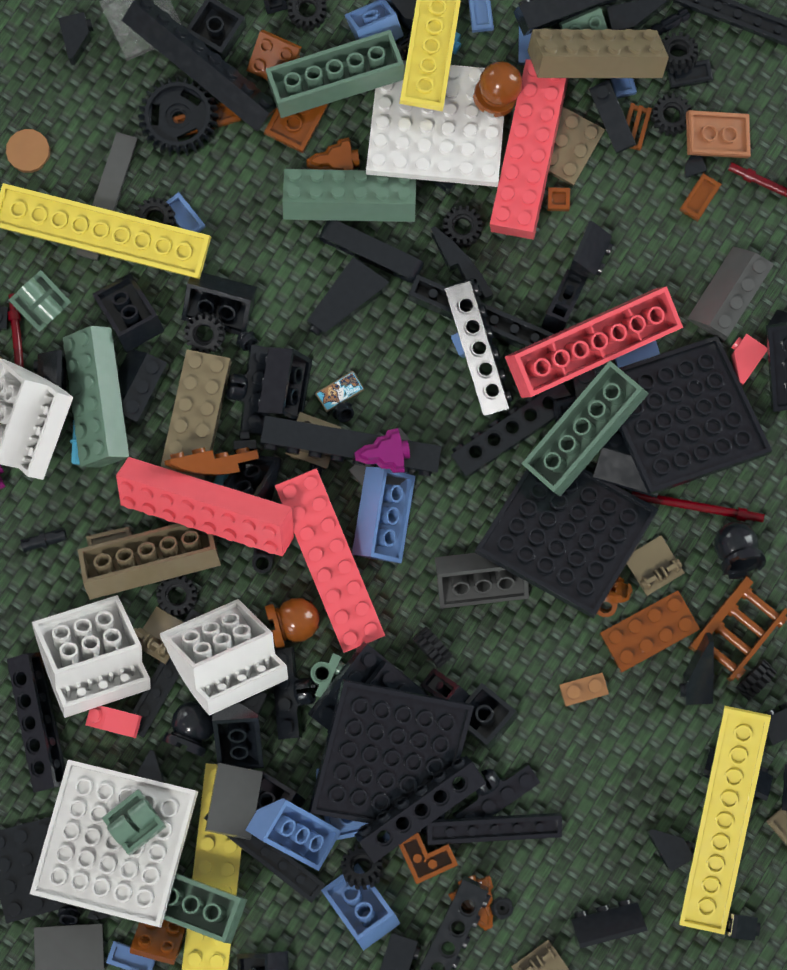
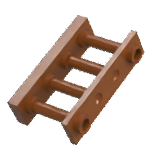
M747 576L742 579L688 646L695 653L705 633L712 634L714 632L722 635L744 653L745 656L736 665L714 647V658L731 671L730 675L726 678L729 681H733L735 678L739 680L746 671L743 667L776 626L781 628L787 620L785 616L787 608L782 609L779 613L752 592L753 589L750 586L753 584V581ZM741 597L744 600L748 599L773 620L766 630L762 629L738 609L739 606L736 603ZM727 615L735 617L759 637L752 647H749L724 626L725 623L722 621Z

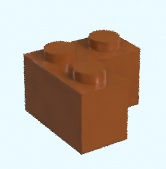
M418 832L399 845L416 884L458 866L449 844L427 853Z

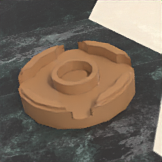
M23 129L10 137L6 145V155L14 168L23 173H33L44 167L43 165L48 161L50 147L47 139L40 132L33 129Z

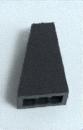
M353 257L308 318L307 323L310 326L308 329L317 336L322 334L324 337H327L389 288V281Z

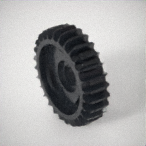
M179 76L176 77V82H172L171 78L168 77V84H164L160 80L161 87L158 88L153 85V93L146 91L149 99L142 98V103L146 106H139V110L142 112V114H138L139 120L142 121L139 123L141 129H144L142 130V135L144 137L148 136L146 141L148 144L153 142L152 146L155 150L160 146L162 154L168 149L170 157L173 151L177 152L179 158L181 151H184L189 156L190 149L197 154L196 147L199 145L204 149L203 141L205 140L210 143L211 140L208 134L215 136V131L212 128H218V123L213 121L219 119L218 113H213L218 111L217 105H213L215 99L210 97L211 94L207 90L204 91L201 85L197 87L195 80L189 84L187 77H185L184 82L180 81ZM182 93L191 94L198 98L201 103L197 106L181 95ZM155 106H160L159 124L151 125L152 111ZM177 113L185 115V120L181 124L173 121V117ZM196 129L198 130L194 137L185 141H178V138Z

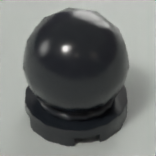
M742 522L725 524L716 532L714 538V550L719 559L723 561L721 563L722 573L724 576L728 575L729 579L750 576L749 571L757 567L760 571L766 565L765 555L762 550L758 549L757 535L751 527Z
M187 701L181 704L174 712L171 722L173 731L171 734L165 732L163 741L181 748L182 744L186 745L187 751L204 757L207 749L202 747L203 743L209 740L214 733L212 715L209 716L198 701Z

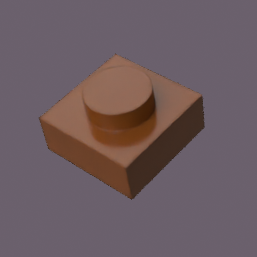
M548 187L547 211H569L570 188Z

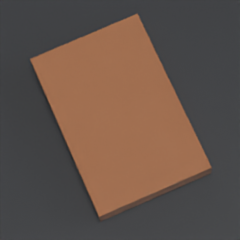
M693 110L686 112L687 155L732 158L751 157L749 114Z

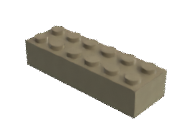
M532 29L527 50L537 78H663L669 58L658 31L651 29Z
M186 350L161 467L206 481L207 476L188 474L165 466L164 461L171 459V454L184 452V456L192 455V450L204 447L205 451L213 450L232 365L230 358Z
M178 523L78 549L83 584L90 600L221 565L213 534H207Z

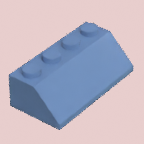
M366 467L352 555L402 563L415 483L414 475L392 473L390 469H381L380 467ZM387 476L406 479L400 485L385 484Z
M284 798L258 809L246 828L247 832L261 841L318 871L341 833V830Z

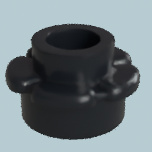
M243 331L237 337L236 345L242 348L243 351H248L250 345L257 344L253 331Z
M350 402L338 403L333 411V417L343 423L350 421L354 416V410L351 408L352 404Z
M498 897L493 901L494 904L491 906V911L498 919L504 920L507 916L512 915L514 908L509 898Z
M65 905L58 910L59 922L64 925H74L80 917V912L73 905Z

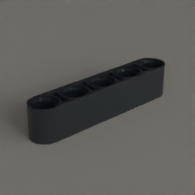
M327 220L318 237L322 242L412 284L424 266V262L337 220Z

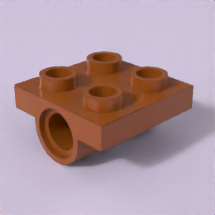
M262 29L259 32L246 71L268 80L266 68L300 58L299 53L302 47Z
M163 920L161 928L139 922L130 953L174 965L181 949L186 928Z

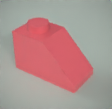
M748 334L743 339L738 337L731 347L735 350L731 355L733 369L741 386L744 385L767 352V347Z
M99 706L89 710L85 725L136 738L142 716Z

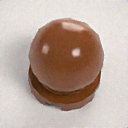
M501 61L493 62L483 70L473 94L475 105L481 112L484 113L485 110L488 113L494 114L493 117H501L512 111L517 102V97L522 90L523 80L518 69L510 63Z
M291 598L283 602L279 609L275 608L273 603L265 606L269 623H274L275 630L271 631L273 632L276 648L285 647L284 641L287 639L293 642H303L312 637L319 628V612L311 601L304 598Z

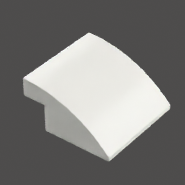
M1 358L0 464L19 468L27 477L43 480L73 396L47 379Z
M118 595L32 622L38 647L64 718L150 690V678L142 663L141 643Z
M239 599L160 633L164 646L167 648V652L177 671L209 716L288 680L287 665L275 654L273 632Z

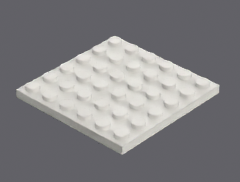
M402 60L403 63H404V69H405L406 61H405V60ZM450 65L443 111L399 104L403 80L376 88L366 175L498 187L504 116L493 117L494 114L488 113L485 110L484 113L481 112L473 100L475 86L485 68Z
M68 760L30 894L161 928L198 791ZM139 789L167 827L133 854L128 855L123 847L111 836L102 817Z

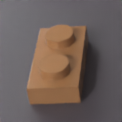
M603 672L559 685L565 707L609 694Z

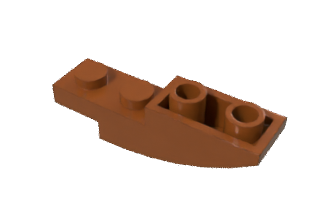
M204 447L192 450V455L184 456V452L171 454V459L164 462L165 466L184 473L219 476L240 472L238 463L259 459L257 450L250 451L249 447L237 449V454L229 456L228 452L215 454L214 458L213 450L205 451Z

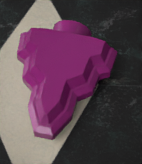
M398 428L387 430L384 436L376 438L374 444L364 445L354 452L355 461L367 465L377 464L381 469H390L392 473H404V459L410 458L408 440L402 441Z

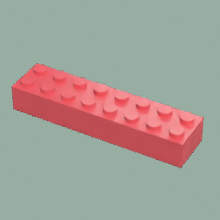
M526 59L522 74V90L517 97L490 220V229L494 233L534 240L569 78H537L531 60Z
M666 286L653 289L505 356V359L521 398L533 397L683 328Z
M131 457L127 458L116 474L121 506L128 509H134L147 515H153L169 522H175L188 528H194L207 534H213L229 541H235L282 557L294 538L292 507Z
M317 468L274 485L281 503L292 507L295 537L343 653L360 647L363 642L369 643L384 637V631Z

